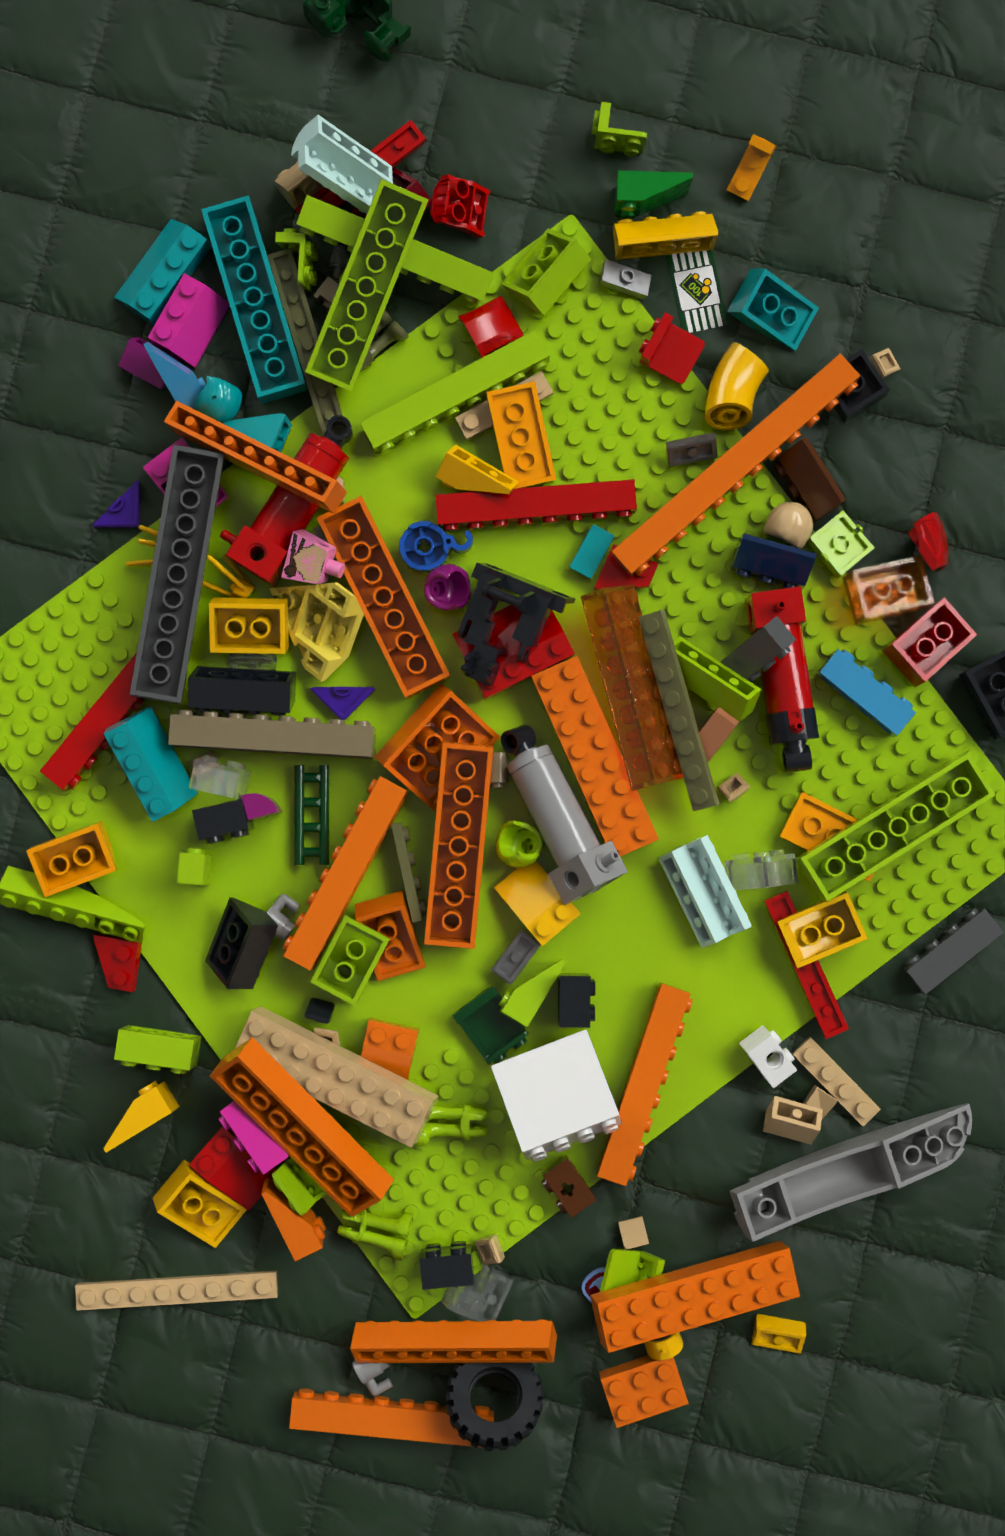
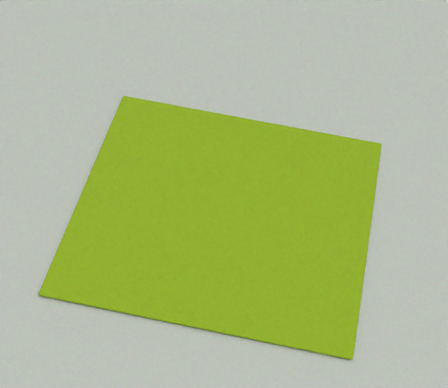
M568 215L552 227L551 230L576 239L591 260L545 315L529 309L501 285L539 239L537 238L493 271L494 275L484 301L478 299L475 304L463 299V293L409 333V337L405 341H398L375 358V361L371 362V366H368L359 373L352 392L339 386L335 388L342 415L349 420L353 429L351 440L344 444L341 450L350 459L338 476L342 477L345 483V490L347 492L345 503L362 496L451 678L442 682V684L450 689L500 736L493 745V752H505L501 744V736L504 731L522 725L530 726L536 735L534 746L537 748L543 745L549 746L600 845L604 844L531 678L485 701L476 681L465 676L461 670V666L465 663L464 657L452 635L459 630L478 583V579L471 577L476 563L491 564L575 598L574 603L565 605L563 613L552 611L575 653L574 657L578 656L659 838L655 842L620 857L628 871L626 874L598 891L573 901V905L581 914L545 945H541L511 985L491 970L520 930H523L537 942L538 940L494 888L517 869L516 867L506 865L499 859L496 854L495 843L501 826L508 821L527 822L536 829L538 828L510 774L509 783H504V788H490L475 949L424 944L437 808L433 811L377 759L173 746L198 794L175 811L153 822L111 746L105 751L101 750L96 756L98 758L96 764L90 770L85 769L80 776L82 778L81 782L73 790L71 788L68 791L62 790L40 772L46 762L137 652L152 565L126 566V562L152 560L155 547L140 544L138 540L145 539L156 542V536L142 531L0 636V763L56 838L91 824L103 822L112 845L117 870L88 882L100 897L122 908L145 924L141 953L220 1060L235 1049L251 1011L260 1006L313 1033L315 1027L338 1031L340 1046L359 1056L362 1053L368 1021L370 1018L419 1028L408 1080L438 1095L435 1106L464 1108L467 1105L487 1110L488 1118L486 1120H470V1125H483L487 1127V1135L471 1138L470 1140H464L463 1137L436 1136L430 1138L426 1146L417 1147L416 1143L413 1147H409L315 1099L394 1179L382 1200L368 1207L366 1211L390 1219H398L403 1213L413 1214L410 1233L406 1238L408 1239L407 1248L402 1261L394 1259L388 1250L362 1242L357 1243V1245L409 1315L414 1319L420 1317L459 1287L422 1290L420 1270L421 1249H425L428 1244L439 1243L441 1247L451 1246V1243L455 1241H466V1244L472 1245L475 1275L487 1266L481 1260L475 1241L496 1233L504 1253L560 1210L556 1204V1201L559 1199L555 1193L551 1192L549 1194L541 1182L544 1179L542 1175L544 1170L567 1155L589 1188L602 1179L597 1177L596 1171L609 1135L604 1134L603 1131L595 1134V1138L586 1143H580L579 1140L570 1144L571 1148L565 1151L556 1152V1150L548 1152L546 1153L547 1157L535 1162L532 1159L527 1160L521 1150L491 1068L494 1063L491 1062L489 1065L486 1063L484 1057L465 1031L452 1017L454 1012L492 984L502 997L505 992L510 994L511 990L558 960L566 962L560 973H589L591 979L595 981V996L590 998V1004L595 1006V1021H590V1028L559 1027L557 977L529 1026L525 1027L529 1034L525 1037L527 1042L516 1050L514 1047L505 1052L507 1057L502 1061L586 1029L615 1105L618 1108L659 983L661 982L691 993L689 998L693 999L690 1011L689 1013L684 1012L681 1021L685 1023L681 1037L676 1036L673 1045L677 1047L675 1056L672 1061L668 1060L665 1069L669 1071L667 1080L664 1085L660 1084L657 1094L661 1095L659 1104L656 1109L652 1108L649 1118L653 1119L648 1133L644 1132L641 1142L645 1143V1146L753 1064L739 1043L763 1025L769 1032L774 1030L779 1038L784 1041L815 1017L764 903V900L784 891H788L797 912L820 902L794 860L807 850L779 837L801 792L859 819L959 755L970 753L996 795L875 871L870 882L863 879L845 890L850 896L868 939L819 959L836 1000L1005 873V780L932 684L927 680L914 688L882 650L896 637L848 574L845 572L837 579L818 555L807 583L802 589L806 622L801 626L813 707L816 712L819 738L807 740L806 742L811 751L812 769L786 773L782 758L784 746L782 744H769L765 716L766 708L760 675L751 682L761 689L753 712L737 724L708 762L719 805L693 811L638 617L659 610H665L673 641L681 636L721 662L755 634H750L745 599L751 593L784 589L783 584L774 582L773 585L759 582L758 577L750 576L749 578H743L735 575V571L730 570L737 542L743 534H748L794 547L780 538L765 535L763 532L765 521L773 508L780 503L792 501L762 463L763 469L753 478L748 475L742 481L744 485L736 493L733 494L730 491L723 497L726 501L716 510H713L711 507L705 513L706 518L695 527L692 524L685 530L687 535L678 543L673 540L666 546L669 550L658 560L655 557L651 559V561L659 565L648 588L594 589L613 544L618 546L743 437L737 429L730 431L718 430L707 424L705 420V405L708 391L692 370L685 383L679 385L639 363L642 355L639 353V349L645 339L650 341L654 333L650 330L655 321L637 297L599 285L603 263L607 258L574 215ZM502 296L523 334L526 335L534 330L539 334L550 355L547 367L541 371L554 392L552 396L541 401L540 406L556 480L522 488L635 479L637 510L629 518H617V515H607V519L592 520V517H582V521L567 522V519H557V523L554 524L532 521V525L518 526L517 522L508 523V526L504 528H493V524L483 525V529L469 530L468 526L458 527V531L445 532L452 535L458 545L466 543V531H470L473 537V545L468 552L460 554L451 550L444 563L455 564L467 572L471 581L470 600L463 608L446 611L437 609L427 602L424 595V585L429 573L416 572L404 563L399 551V540L404 531L416 522L430 521L438 526L435 495L478 492L448 487L435 477L446 452L455 444L503 472L494 428L492 427L466 441L455 421V417L485 402L487 396L481 397L482 401L475 406L469 407L466 405L459 409L460 413L452 418L447 419L445 416L438 420V424L429 430L423 428L415 432L416 436L406 442L400 440L394 443V448L385 453L380 451L374 452L361 428L360 422L481 359L476 345L473 344L471 336L468 335L466 327L459 321L458 316L473 311L487 302ZM531 371L525 374L526 377L522 381L528 379L529 377L539 372L535 373L534 371ZM512 382L504 385L503 388L511 387L516 384H512ZM314 405L290 421L292 428L281 453L294 459L310 433L320 437L323 436ZM715 433L718 458L673 467L668 466L665 442ZM232 464L221 475L220 486L229 497L215 509L208 555H211L237 578L238 575L223 559V555L227 554L232 545L221 539L220 534L226 529L235 536H238L244 525L250 528L277 485L236 464ZM319 507L305 530L314 534L313 528L317 526L328 542L317 517L329 511ZM160 519L148 528L158 531ZM594 524L615 535L592 579L589 580L569 569ZM812 530L810 537L816 533L814 530ZM426 541L421 542V546L417 547L423 553H427L428 549H431V545H427ZM807 542L801 549L815 553ZM264 552L259 553L256 556L255 561L262 560V558L264 557ZM207 559L203 580L232 592L229 587L233 581ZM235 563L242 573L251 580V584L255 586L247 598L277 599V597L272 596L269 589L274 588L273 586ZM344 573L341 578L330 575L328 581L324 582H338L354 594ZM281 577L275 587L311 585L314 583ZM202 585L182 705L144 699V705L137 712L151 706L169 739L170 714H177L178 710H189L197 713V716H203V712L188 707V678L196 666L295 671V702L290 713H286L284 716L294 717L296 722H304V718H318L321 720V723L329 724V719H339L310 690L312 687L375 688V691L344 722H346V725H354V721H368L371 723V726L375 727L376 755L440 684L406 700L365 615L362 618L349 657L323 682L304 669L301 662L303 659L298 646H294L290 635L289 648L286 654L210 653L209 602L213 597H229ZM503 589V591L508 592L518 597L520 596L516 593ZM499 600L494 613L510 604ZM837 649L841 652L842 650L848 651L854 656V662L860 667L864 665L874 673L873 678L879 683L884 681L894 690L892 693L899 699L903 697L913 705L911 709L916 713L898 736H890L816 675L834 651ZM687 688L699 730L717 707ZM210 709V711H206L218 712V714H222L221 717L228 718V713H223L220 711V709ZM236 710L234 712L246 716V719H253V714H247L245 710ZM261 711L260 714H255V715H268L269 717H271V720H277V721H278V717H279V716L271 715V712H263V711ZM213 750L223 770L201 781L195 775L191 761ZM509 754V763L514 760V755ZM294 765H304V773H319V765H329V865H319V857H304V865H294ZM738 773L748 783L750 788L741 798L730 802L717 787ZM381 776L409 791L392 824L402 822L403 827L407 826L411 841H407L406 844L408 851H413L416 865L411 867L413 876L418 875L421 890L417 891L418 899L424 900L426 914L422 915L423 920L413 922L426 967L381 981L377 980L373 971L355 1006L310 983L344 916L347 915L356 920L355 904L403 890L407 901L392 827H390L314 969L308 970L284 957L283 955L286 950L282 948L287 938L283 942L277 937V939L273 938L254 988L227 989L205 962L229 897L236 898L267 912L281 894H286L301 904L296 912H293L286 906L280 911L295 925L300 914L307 913L310 907L307 901L312 892L318 891L322 883L319 882L323 871L325 868H331L334 862L331 856L336 847L343 846L346 840L343 837L346 828L350 823L354 825L358 816L355 815L359 804L361 801L366 803L370 796L367 790L372 780H378ZM304 783V798H319V783ZM249 793L268 796L274 799L282 809L283 813L253 821L255 829L249 830L248 836L231 838V835L224 836L225 841L214 844H207L205 840L198 839L192 810L242 799L241 795ZM319 807L304 808V823L319 822ZM304 832V847H319V832ZM708 835L752 926L744 931L732 934L715 944L701 948L658 857L697 838ZM544 841L543 849L537 862L548 874L558 868ZM187 848L206 849V854L212 855L209 885L177 883L180 853H187ZM294 926L289 935H295L298 928ZM311 998H318L335 1004L331 1021L328 1024L304 1017ZM431 1119L427 1121L430 1123L460 1124V1120ZM566 1182L562 1184V1191L567 1190L568 1193L572 1191V1184L567 1185ZM326 1194L323 1199L343 1226L358 1229L359 1222L342 1218L343 1208ZM367 1226L366 1231L389 1237H402L392 1232Z

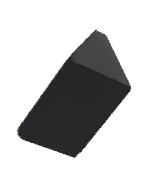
M311 998L304 1017L328 1024L331 1021L335 1004L318 998Z

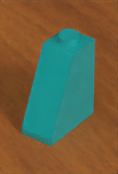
M282 413L223 422V424L279 452H282L292 428V423Z

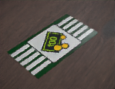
M713 250L666 255L682 329L692 333L729 325Z

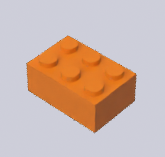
M647 1355L599 1371L616 1428L689 1404L674 1357L659 1361Z

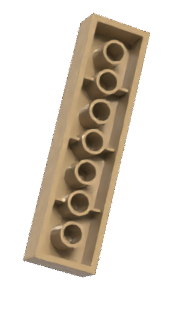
M262 1006L251 1011L235 1049L253 1037L313 1098L409 1147H413L419 1141L439 1097L438 1095Z

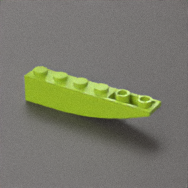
M11 866L7 867L0 881V904L5 907L27 911L30 914H38L56 921L71 923L81 928L93 929L103 934H111L129 941L142 943L144 940L145 924L106 899L80 887L74 886L44 897L35 873Z

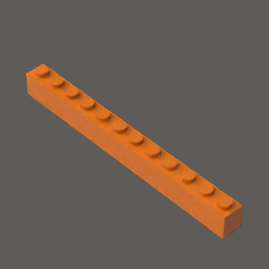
M840 353L613 549L611 555L630 577L635 573L638 576L649 568L647 563L655 557L657 560L669 550L666 546L673 540L678 543L687 535L685 530L692 524L695 527L706 518L705 513L711 507L713 510H716L726 501L723 498L730 491L733 494L736 493L744 485L742 481L748 475L753 478L763 469L762 463L768 458L770 461H773L782 452L780 448L788 442L791 445L801 436L799 431L805 426L811 428L820 420L818 415L826 409L829 412L839 403L837 399L843 393L848 396L858 387L856 382L860 374Z

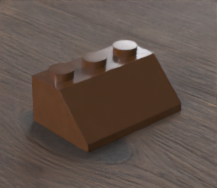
M807 436L779 455L774 461L776 464L774 469L781 479L784 478L788 483L787 490L794 500L798 499L799 503L809 511L813 524L837 510L846 501Z

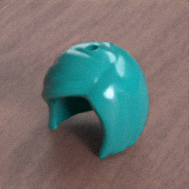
M207 376L205 388L195 399L196 410L221 423L232 420L241 407L242 392L239 388L221 378Z

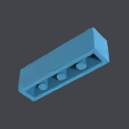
M839 649L834 651L816 675L890 736H898L916 713L911 709L913 705L903 697L899 699L892 693L894 690L884 681L879 683L873 678L874 673L864 665L862 667L854 662V656L848 651L842 650L841 652Z

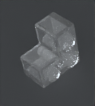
M203 755L202 760L195 758L189 784L190 789L234 799H242L241 795L246 794L251 771L245 770L246 765L228 761L227 765L218 764V758Z
M784 849L754 853V858H749V853L734 855V860L724 861L726 874L735 890L769 888L798 883L796 861L794 860L795 853L785 854Z
M483 1265L474 1287L470 1285L447 1287L441 1302L447 1309L475 1321L496 1320L513 1284V1280L505 1272L488 1265Z

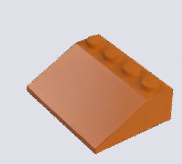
M440 683L374 758L434 811L437 808L443 741L493 746L500 736L450 689Z

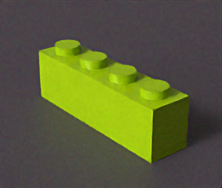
M681 636L673 641L686 687L690 691H693L715 707H720L739 722L753 712L761 692L759 687Z

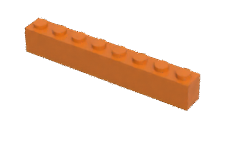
M179 401L175 402L164 420V423L175 434L208 451L224 454V459L333 514L347 493L337 480Z
M661 982L659 983L617 1108L622 1124L618 1125V1130L608 1135L596 1171L597 1177L623 1186L627 1185L628 1180L632 1181L634 1178L636 1166H633L636 1156L640 1157L645 1143L641 1142L644 1132H649L653 1120L649 1118L652 1108L656 1109L661 1096L657 1094L660 1084L664 1085L667 1080L669 1071L665 1069L668 1060L672 1061L675 1056L677 1047L673 1045L676 1036L681 1037L685 1023L681 1021L684 1012L689 1013L693 999L689 998L691 993Z
M543 1319L537 1321L464 1320L462 1322H448L445 1320L438 1322H424L420 1320L414 1322L366 1321L356 1322L350 1350L356 1363H554L557 1333L553 1321Z
M311 1389L295 1391L292 1397L289 1429L471 1446V1442L466 1439L463 1440L458 1435L459 1432L456 1428L453 1429L450 1417L447 1415L446 1406H441L436 1401H425L424 1404L414 1403V1400L402 1398L399 1401H390L385 1396H375L374 1399L364 1398L362 1394L339 1396V1393L334 1391L318 1394L314 1393V1390ZM475 1406L473 1410L479 1417L494 1422V1411L486 1406Z

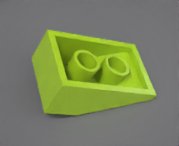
M345 915L310 983L355 1006L390 938Z

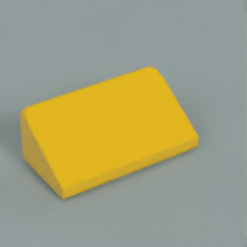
M757 1314L751 1345L801 1354L806 1338V1324L801 1321Z

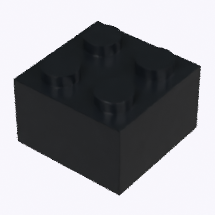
M863 349L846 359L860 374V377L856 382L858 387L848 396L843 393L837 399L839 403L834 407L844 423L885 398L890 390Z
M242 799L192 810L198 839L205 840L207 844L225 841L224 836L231 835V838L248 836L249 830L255 829L253 821L247 818Z
M560 973L558 975L559 1027L590 1028V1021H595V1006L590 1004L591 996H595V981L591 979L589 973Z
M455 1241L451 1243V1246L441 1247V1244L434 1243L426 1245L425 1249H421L420 1270L422 1290L474 1285L472 1245L466 1244V1241Z

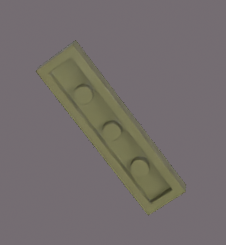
M402 822L391 824L412 923L422 921V915L426 914L424 900L418 899L417 891L421 890L418 875L413 876L411 867L416 865L413 851H408L406 844L407 841H411L407 826L403 827Z

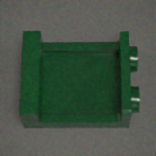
M493 984L452 1014V1017L462 1027L488 1065L491 1062L497 1064L507 1057L505 1054L507 1050L512 1047L515 1050L527 1042L525 1037L529 1035L523 1026L499 1012L501 1006L498 1004L502 996Z

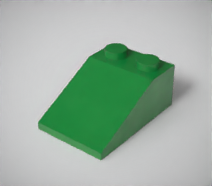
M618 170L615 185L614 216H620L621 219H633L635 216L639 217L687 195L693 179V173Z

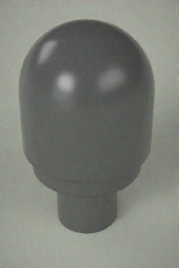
M337 245L331 251L330 267L334 269V280L340 279L351 256L344 245Z

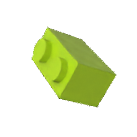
M187 848V853H180L177 883L209 885L212 855L206 854V849Z

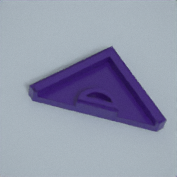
M135 481L93 523V527L139 528L141 483Z
M312 687L310 690L340 720L345 721L375 691V688Z

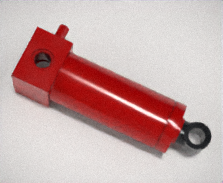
M342 415L331 417L327 422L324 435L320 437L310 433L294 459L336 480L350 459L341 451L343 445L348 443L353 436V429L349 420ZM337 425H344L346 427V431L342 435H335L333 430ZM277 485L250 528L244 525L238 536H235L226 529L221 532L220 538L232 545L226 555L240 567L275 587L282 576L293 532L301 529L305 530L319 506ZM264 552L262 560L255 561L256 556Z

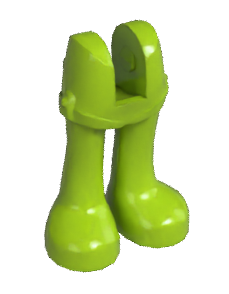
M467 1105L464 1108L434 1106L428 1120L454 1119L460 1120V1124L427 1122L417 1142V1147L426 1146L430 1138L436 1136L463 1137L464 1140H470L471 1138L487 1135L486 1126L470 1125V1120H486L488 1118L487 1110Z
M344 1209L342 1210V1218L359 1222L358 1229L338 1226L337 1233L352 1240L353 1243L362 1242L388 1250L394 1259L403 1260L408 1242L406 1238L410 1233L413 1214L403 1213L398 1219H390L368 1213L365 1209L351 1217ZM367 1226L392 1232L402 1237H389L366 1231Z

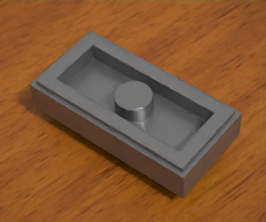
M606 259L603 263L599 285L645 300L648 296L651 275Z
M714 432L665 442L669 467L718 458Z
M520 930L491 970L511 985L541 944L523 930Z

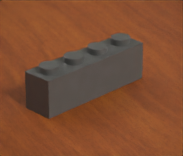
M776 616L725 657L721 663L752 682L761 675L758 671L759 669L765 672L776 663L773 658L777 657L780 660L791 651L788 646L796 641V639L778 616Z
M971 909L963 916L965 918L964 921L959 925L954 923L944 931L945 936L940 940L933 939L924 947L926 951L919 956L917 954L911 956L905 962L907 966L902 971L920 993L926 995L1004 933L986 909Z

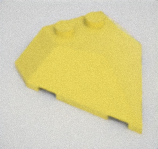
M338 582L269 588L273 597L288 599L289 635L294 646H298L303 656L301 662L304 669L319 681H325L349 657L364 616L355 595Z

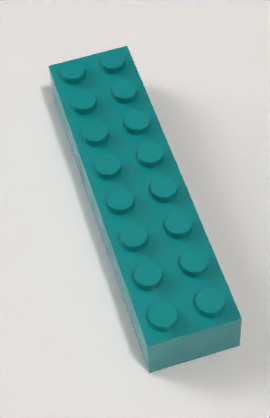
M249 195L201 209L260 403L264 404L308 391Z

